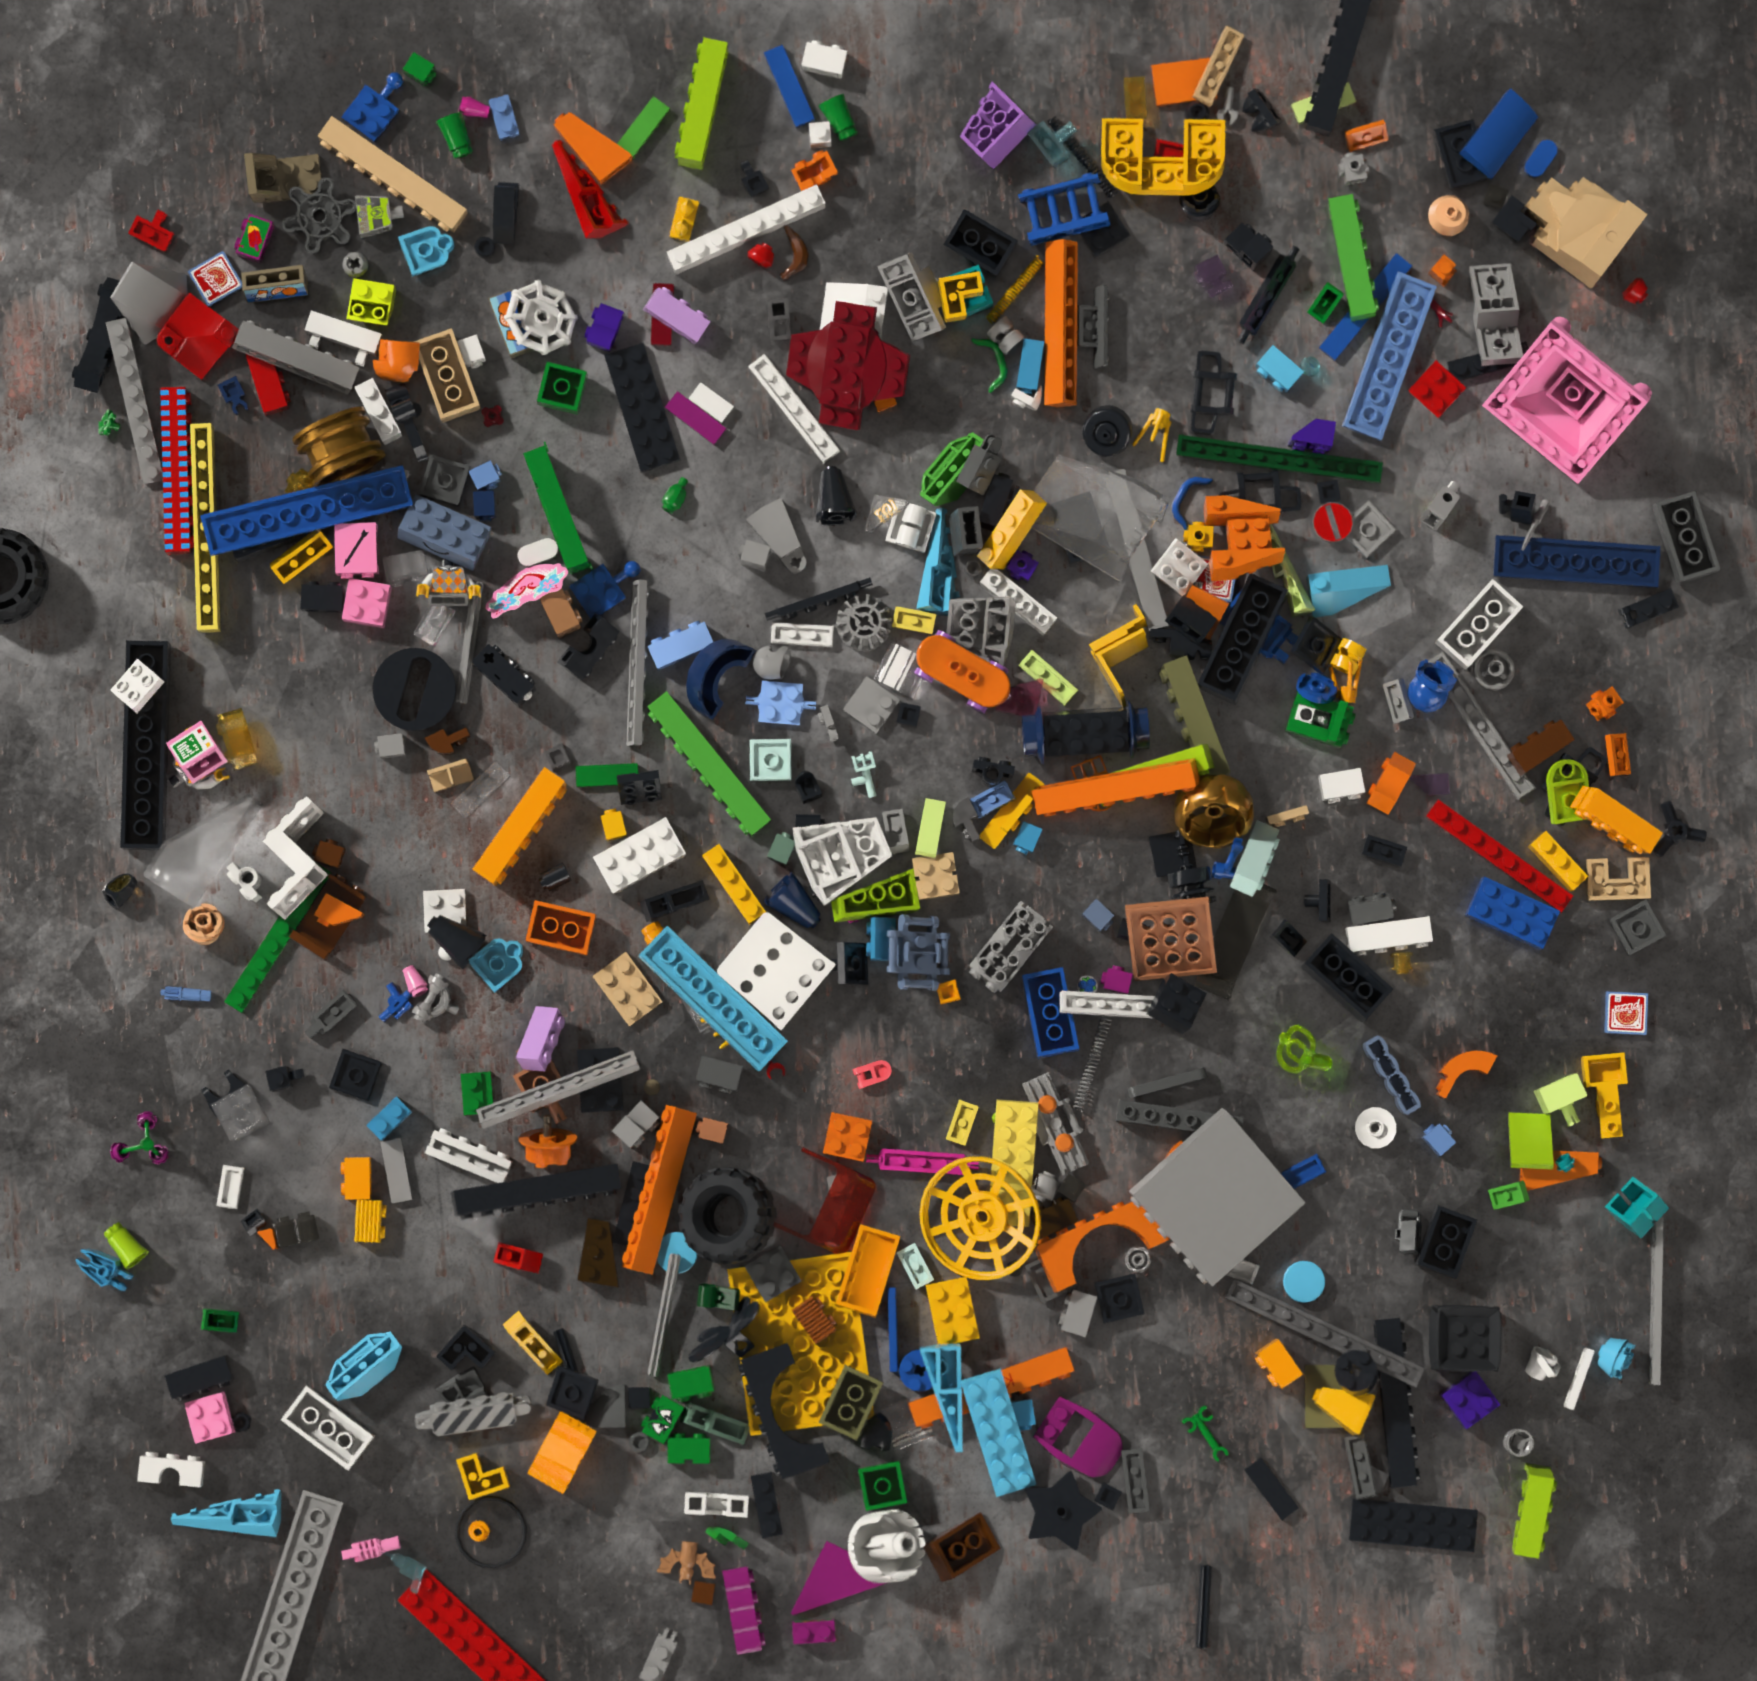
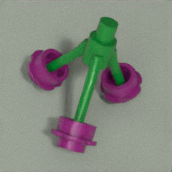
M149 1111L140 1113L137 1116L139 1128L145 1131V1138L140 1141V1144L128 1147L125 1143L119 1142L111 1146L110 1155L118 1163L127 1159L131 1151L139 1149L149 1151V1158L156 1165H159L161 1162L164 1163L168 1159V1148L166 1146L154 1145V1142L150 1139V1130L155 1127L157 1117Z

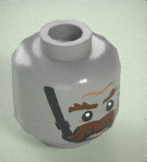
M1046 1171L1036 1174L1031 1186L1037 1201L1042 1204L1045 1201H1053L1060 1187L1057 1181L1058 1178Z

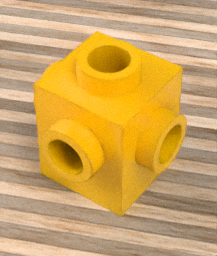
M1193 522V525L1188 526V530H1184L1183 542H1187V547L1191 548L1193 552H1203L1204 549H1212L1214 526H1205V522ZM1195 535H1200L1201 539H1197Z

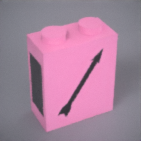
M341 523L334 525L335 573L337 576H341V579H353V575H361L362 578H374V575H379L377 523Z

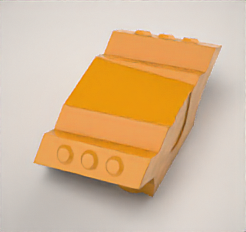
M560 1411L527 1474L564 1494L597 1431Z

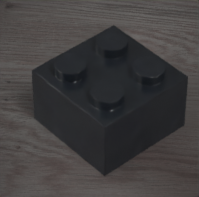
M1171 973L1163 979L1147 1015L1183 1034L1191 1028L1207 993Z

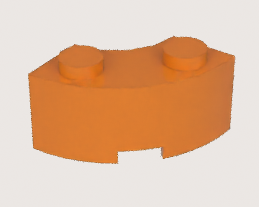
M1396 752L1393 753L1391 758L1386 757L1381 766L1384 770L1376 784L1372 783L1367 792L1370 795L1367 804L1389 815L1410 778L1416 763Z

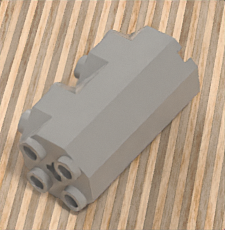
M1022 901L1018 903L968 966L971 969L969 973L977 980L982 978L986 981L987 984L985 986L993 993L997 990L1002 992L1053 928L1051 924L1047 927L1045 925L1047 920L1027 905L1026 908H1023L1022 905L1024 903Z

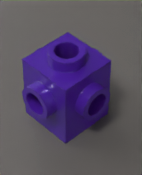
M1017 550L1008 562L1006 571L1009 572L1008 575L1017 581L1022 579L1028 583L1039 562L1032 559L1033 555L1029 552ZM1022 563L1024 567L1020 568L1017 564Z

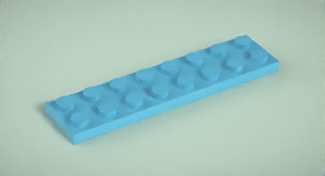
M668 926L638 955L649 968L758 1072L788 1042Z

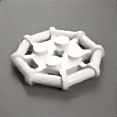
M535 280L534 283L518 290L514 289L511 292V300L507 313L504 315V320L508 322L518 345L521 344L538 351L541 355H547L548 352L562 346H569L578 316L570 306L565 296V291L557 290L541 283L540 280ZM535 291V298L528 300L525 295ZM543 293L553 296L555 299L548 298ZM520 301L523 304L521 313H515ZM558 302H560L565 314L559 311ZM543 313L546 321H540L537 315ZM516 320H521V326L526 330L524 334H522ZM562 321H567L565 330L563 332L560 329ZM530 334L537 338H540L541 344L531 339H528V335ZM556 335L559 338L548 344L547 338Z

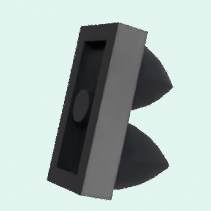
M1259 88L1247 93L1249 96L1243 104L1242 111L1244 113L1260 111L1253 121L1252 132H1261L1271 127H1276L1282 122Z

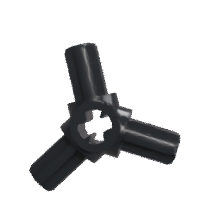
M1671 801L1660 805L1666 824H1664L1665 830L1663 831L1662 839L1653 849L1657 856L1663 857L1673 844L1677 845L1679 841L1685 842L1687 839L1705 842L1707 832L1701 829L1690 828L1688 824L1682 822L1681 818L1678 819ZM1678 827L1680 829L1678 831L1680 832V835L1677 834L1674 836L1672 834V832L1674 831L1672 830V828Z

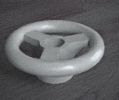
M1486 650L1477 657L1474 663L1475 678L1480 685L1487 689H1502L1514 677L1515 666L1513 660L1502 650ZM1492 655V661L1487 665V669L1480 672L1482 661ZM1499 656L1508 664V675L1503 672L1504 665L1499 661ZM1497 666L1498 672H1493L1491 667ZM1491 675L1493 677H1500L1504 681L1491 684L1483 678Z

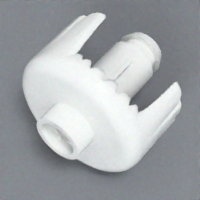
M900 1510L872 1512L861 1517L854 1524L848 1540V1553L856 1572L864 1579L874 1583L898 1582L907 1580L910 1576L915 1575L917 1568L922 1565V1561L918 1560L925 1556V1550L919 1549L925 1546V1539L918 1537L923 1535V1531L921 1528L916 1527L918 1526L917 1520L911 1518L907 1512H901Z

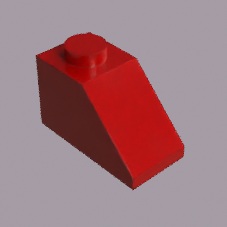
M498 1242L493 1262L538 1274L543 1253Z

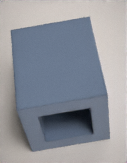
M1097 899L1081 914L1099 932L1102 929L1106 931L1114 923L1112 920L1114 914Z

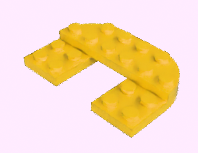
M1102 118L1101 166L1103 173L1112 185L1129 194L1195 195L1212 187L1219 180L1224 170L1225 120L1184 119V157H1142L1143 119Z

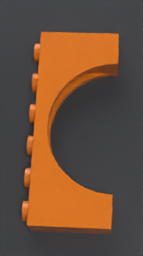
M1122 1201L1111 1206L1113 1210L1108 1213L1102 1210L1094 1214V1219L1087 1222L1086 1219L1074 1223L1076 1228L1068 1231L1066 1227L1055 1232L1057 1236L1049 1239L1047 1236L1038 1240V1245L1034 1250L1054 1293L1076 1284L1072 1268L1074 1252L1080 1240L1096 1227L1103 1225L1124 1227L1135 1233L1143 1241L1147 1249L1170 1239L1168 1237L1164 1239L1157 1231L1159 1226L1155 1222L1151 1224L1143 1215L1146 1211L1142 1207L1137 1208L1132 1201L1124 1205Z

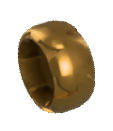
M1224 774L1199 776L1200 783L1195 787V790L1183 792L1182 790L1178 792L1174 804L1175 823L1181 835L1196 846L1213 848L1231 846L1235 837L1241 838L1242 835H1246L1252 826L1254 807L1251 794L1242 782ZM1223 804L1229 805L1231 807L1223 809ZM1204 806V813L1192 814L1196 808ZM1223 813L1228 814V816L1219 818L1223 815Z

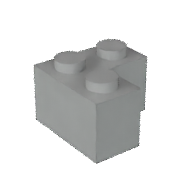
M640 1101L618 1123L612 1132L630 1148L634 1146L638 1148L645 1141L643 1136L649 1130L652 1133L660 1124L657 1121L660 1117Z

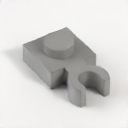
M828 705L820 707L821 713H817L821 725L825 724L830 741L839 740Z

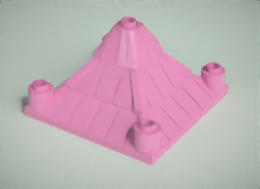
M1556 317L1482 406L1579 484L1648 403L1652 396V391L1644 383H1637L1634 386L1629 384L1622 376L1613 371L1611 367L1569 334L1571 325L1566 318Z

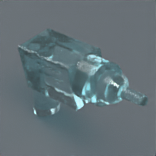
M384 1552L385 1555L391 1558L394 1565L400 1568V1573L413 1580L410 1590L417 1594L426 1566L409 1556L405 1557L401 1554L392 1555Z

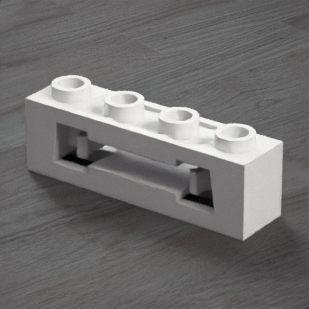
M990 569L980 581L979 585L994 597L1011 596L1016 603L1015 614L1042 636L1056 622L1057 617L998 569Z

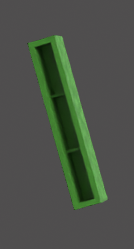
M1353 194L1328 198L1351 322L1373 318L1376 316V311L1379 310L1377 298H1373L1372 291L1375 290L1373 278L1369 279L1368 271H1371L1370 260L1365 259L1364 251H1367L1366 239L1361 238L1360 232L1364 230L1362 219L1358 220L1356 213L1360 212L1358 199L1354 200Z

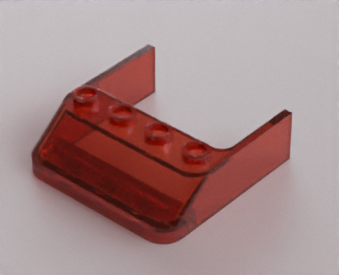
M802 1148L801 1152L835 1166L837 1174L815 1224L808 1235L800 1234L774 1222V1227L835 1254L846 1253L851 1246L875 1192V1182L866 1175L806 1148Z

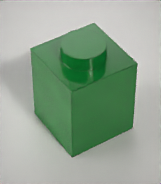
M414 52L403 68L405 75L424 86L428 82L431 83L436 76L435 65Z

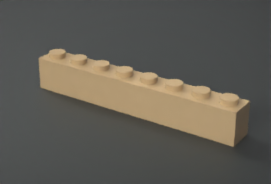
M331 116L318 134V138L321 141L319 144L328 151L330 149L336 151V156L342 161L347 162L349 160L352 162L354 169L361 174H364V172L371 176L370 179L380 186L382 183L388 187L387 191L393 196L397 197L399 195L404 198V203L410 208L414 209L417 207L422 211L420 214L428 220L433 218L438 222L437 226L445 232L450 230L454 233L468 214L466 208L333 116Z

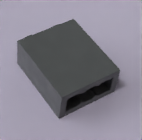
M978 506L957 508L949 515L953 557L974 555L983 548Z

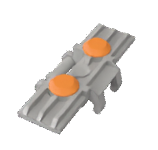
M1049 1072L1023 1083L1022 1086L1029 1101L1038 1102L1036 1132L1040 1139L1038 1141L1040 1147L1047 1143L1049 1144L1062 1175L1088 1165L1089 1161L1077 1137L1078 1134L1084 1132V1129L1080 1127L1069 1103L1071 1101L1070 1097L1061 1101ZM1062 1105L1072 1127V1133H1066L1056 1107Z

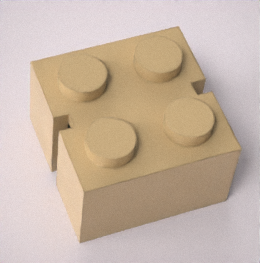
M953 852L937 854L936 858L926 856L912 858L915 879L919 878L916 881L919 901L959 895L957 875L952 874L956 872Z

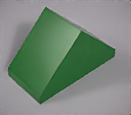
M1327 282L1307 313L1324 324L1345 293Z
M205 1308L203 1309L201 1330L237 1333L239 1312Z

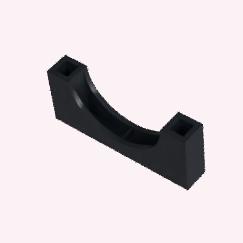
M786 1343L741 1359V1364L738 1365L741 1376H746L748 1384L745 1385L748 1396H753L755 1404L752 1405L755 1416H760L762 1424L759 1427L762 1436H767L769 1444L766 1447L769 1456H774L776 1464L773 1467L776 1476L781 1475L783 1480L830 1463L823 1442L817 1444L798 1442L785 1434L774 1418L771 1408L773 1384L786 1367L795 1363L789 1344Z

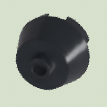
M1213 185L1209 189L1195 195H1180L1179 203L1190 220L1203 222L1210 219L1219 207L1220 196L1217 188Z

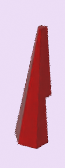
M556 140L552 147L585 238H602L625 227L628 221L625 218L622 220L616 213V206L614 204L610 205L603 197V190L585 168L581 170L576 164V157L573 154L569 155L562 146L564 142Z

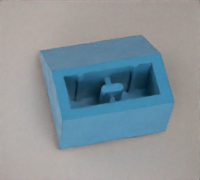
M871 917V922H867L866 935H870V943H866V956H870V961H889V937H887V930H896V918Z

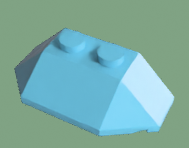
M391 1332L365 1336L335 1361L325 1386L337 1401L363 1396L395 1369L402 1346Z

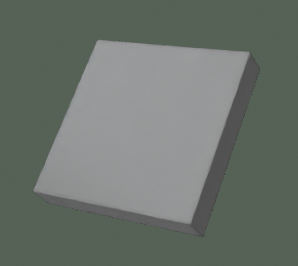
M1368 500L1352 515V528L1346 538L1367 559L1397 529Z

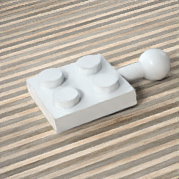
M465 889L423 891L425 933H428L429 927L427 924L433 916L438 917L442 915L467 926ZM442 947L439 948L438 954L441 959L446 961L452 959Z

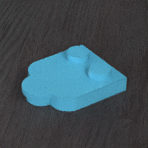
M433 226L398 237L412 277L444 266L448 261V254L454 248L453 238L448 234H441Z
M497 938L470 958L469 964L495 993L521 971L522 961L520 958L523 955V947L517 941L506 942L503 939Z

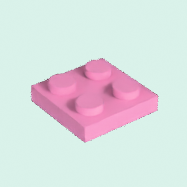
M225 1392L184 1403L195 1443L235 1433Z

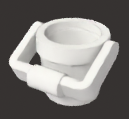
M1535 1346L1531 1351L1525 1372L1537 1380H1544L1546 1376L1549 1378L1556 1377L1561 1367L1557 1362L1558 1358L1549 1349Z

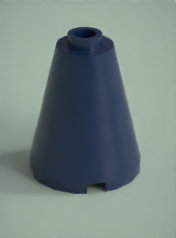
M790 872L789 876H784L771 889L772 896H766L763 901L770 908L806 929L809 927L814 928L821 921L819 918L821 913L792 872Z

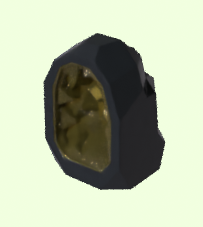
M122 874L115 877L102 890L105 900L115 909L122 907L133 894L132 892L136 888L137 880L131 874Z

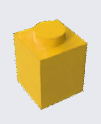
M616 808L604 811L605 815H601L606 840L611 841L627 837L622 812L617 811Z

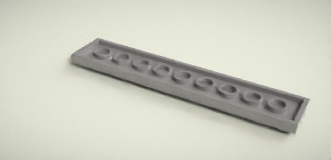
M303 1490L241 1681H286L344 1502Z

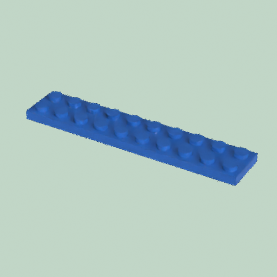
M401 465L203 514L200 517L210 556H215L332 527L341 523H348L413 506L404 468Z

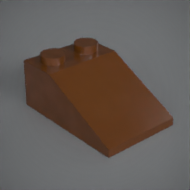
M981 1512L932 1538L923 1547L942 1582L954 1579L1001 1549Z

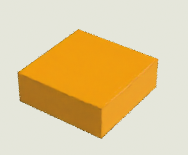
M956 979L939 983L937 993L940 1005L961 1000Z

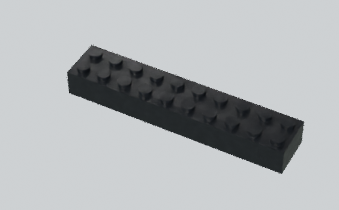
M126 640L125 672L138 659L160 677L164 683L138 713L124 703L120 848L123 850H165L168 746L166 743L168 742L171 644L168 641Z

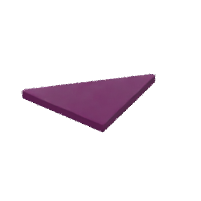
M826 1540L791 1614L795 1615L886 1583H874L861 1577L854 1569L848 1551Z

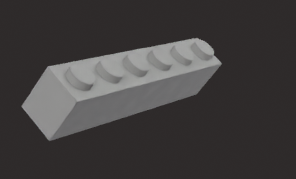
M243 320L232 346L233 349L344 394H349L359 367L355 366L354 362L340 360L330 352H320L313 345L300 344L293 337H283L278 335V332L273 329H263L258 327L259 325L253 321L246 322Z

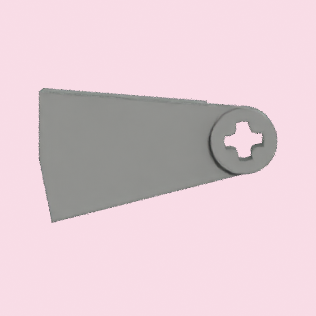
M782 498L763 506L746 519V522L766 545L770 546L773 553L791 573L798 574L805 570L806 558ZM793 558L802 560L799 568L791 566Z

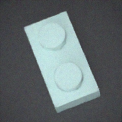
M915 1243L896 1252L915 1289L934 1280Z

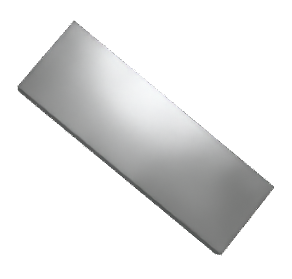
M402 1138L380 1142L391 1203L413 1200Z

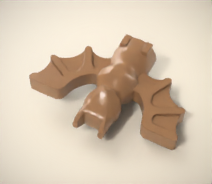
M682 1541V1550L675 1551L672 1548L667 1557L660 1558L661 1564L657 1569V1572L670 1573L673 1565L680 1561L682 1567L679 1572V1583L683 1579L689 1580L691 1585L693 1566L696 1563L701 1568L702 1577L716 1578L714 1574L715 1564L708 1560L707 1552L703 1554L696 1552L698 1547L696 1542Z

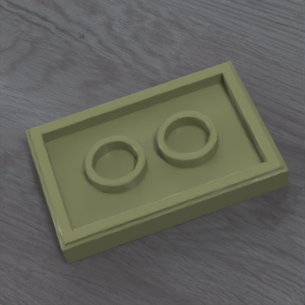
M1304 1365L1305 1428H1343L1314 1404L1315 1400L1312 1399L1316 1388L1324 1387L1343 1390L1340 1388L1335 1377V1365Z

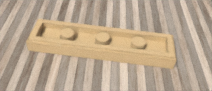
M1228 25L1224 28L1192 98L1209 107L1212 106L1245 36L1244 34Z

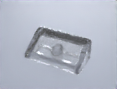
M429 605L415 629L414 635L436 646L455 610L448 606Z

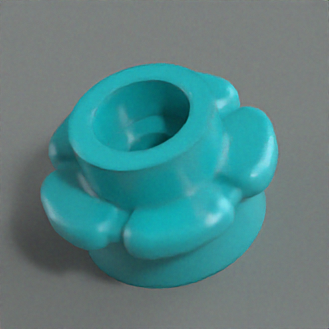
M1569 1153L1560 1156L1555 1161L1558 1167L1557 1170H1563V1172L1571 1170L1574 1167L1575 1158L1571 1157Z

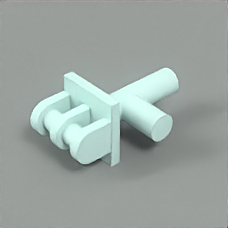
M872 751L867 755L862 753L859 757L851 756L855 772L862 771L863 776L851 779L852 786L865 784L868 797L877 796L870 772L871 768L876 767ZM871 760V763H865V761Z

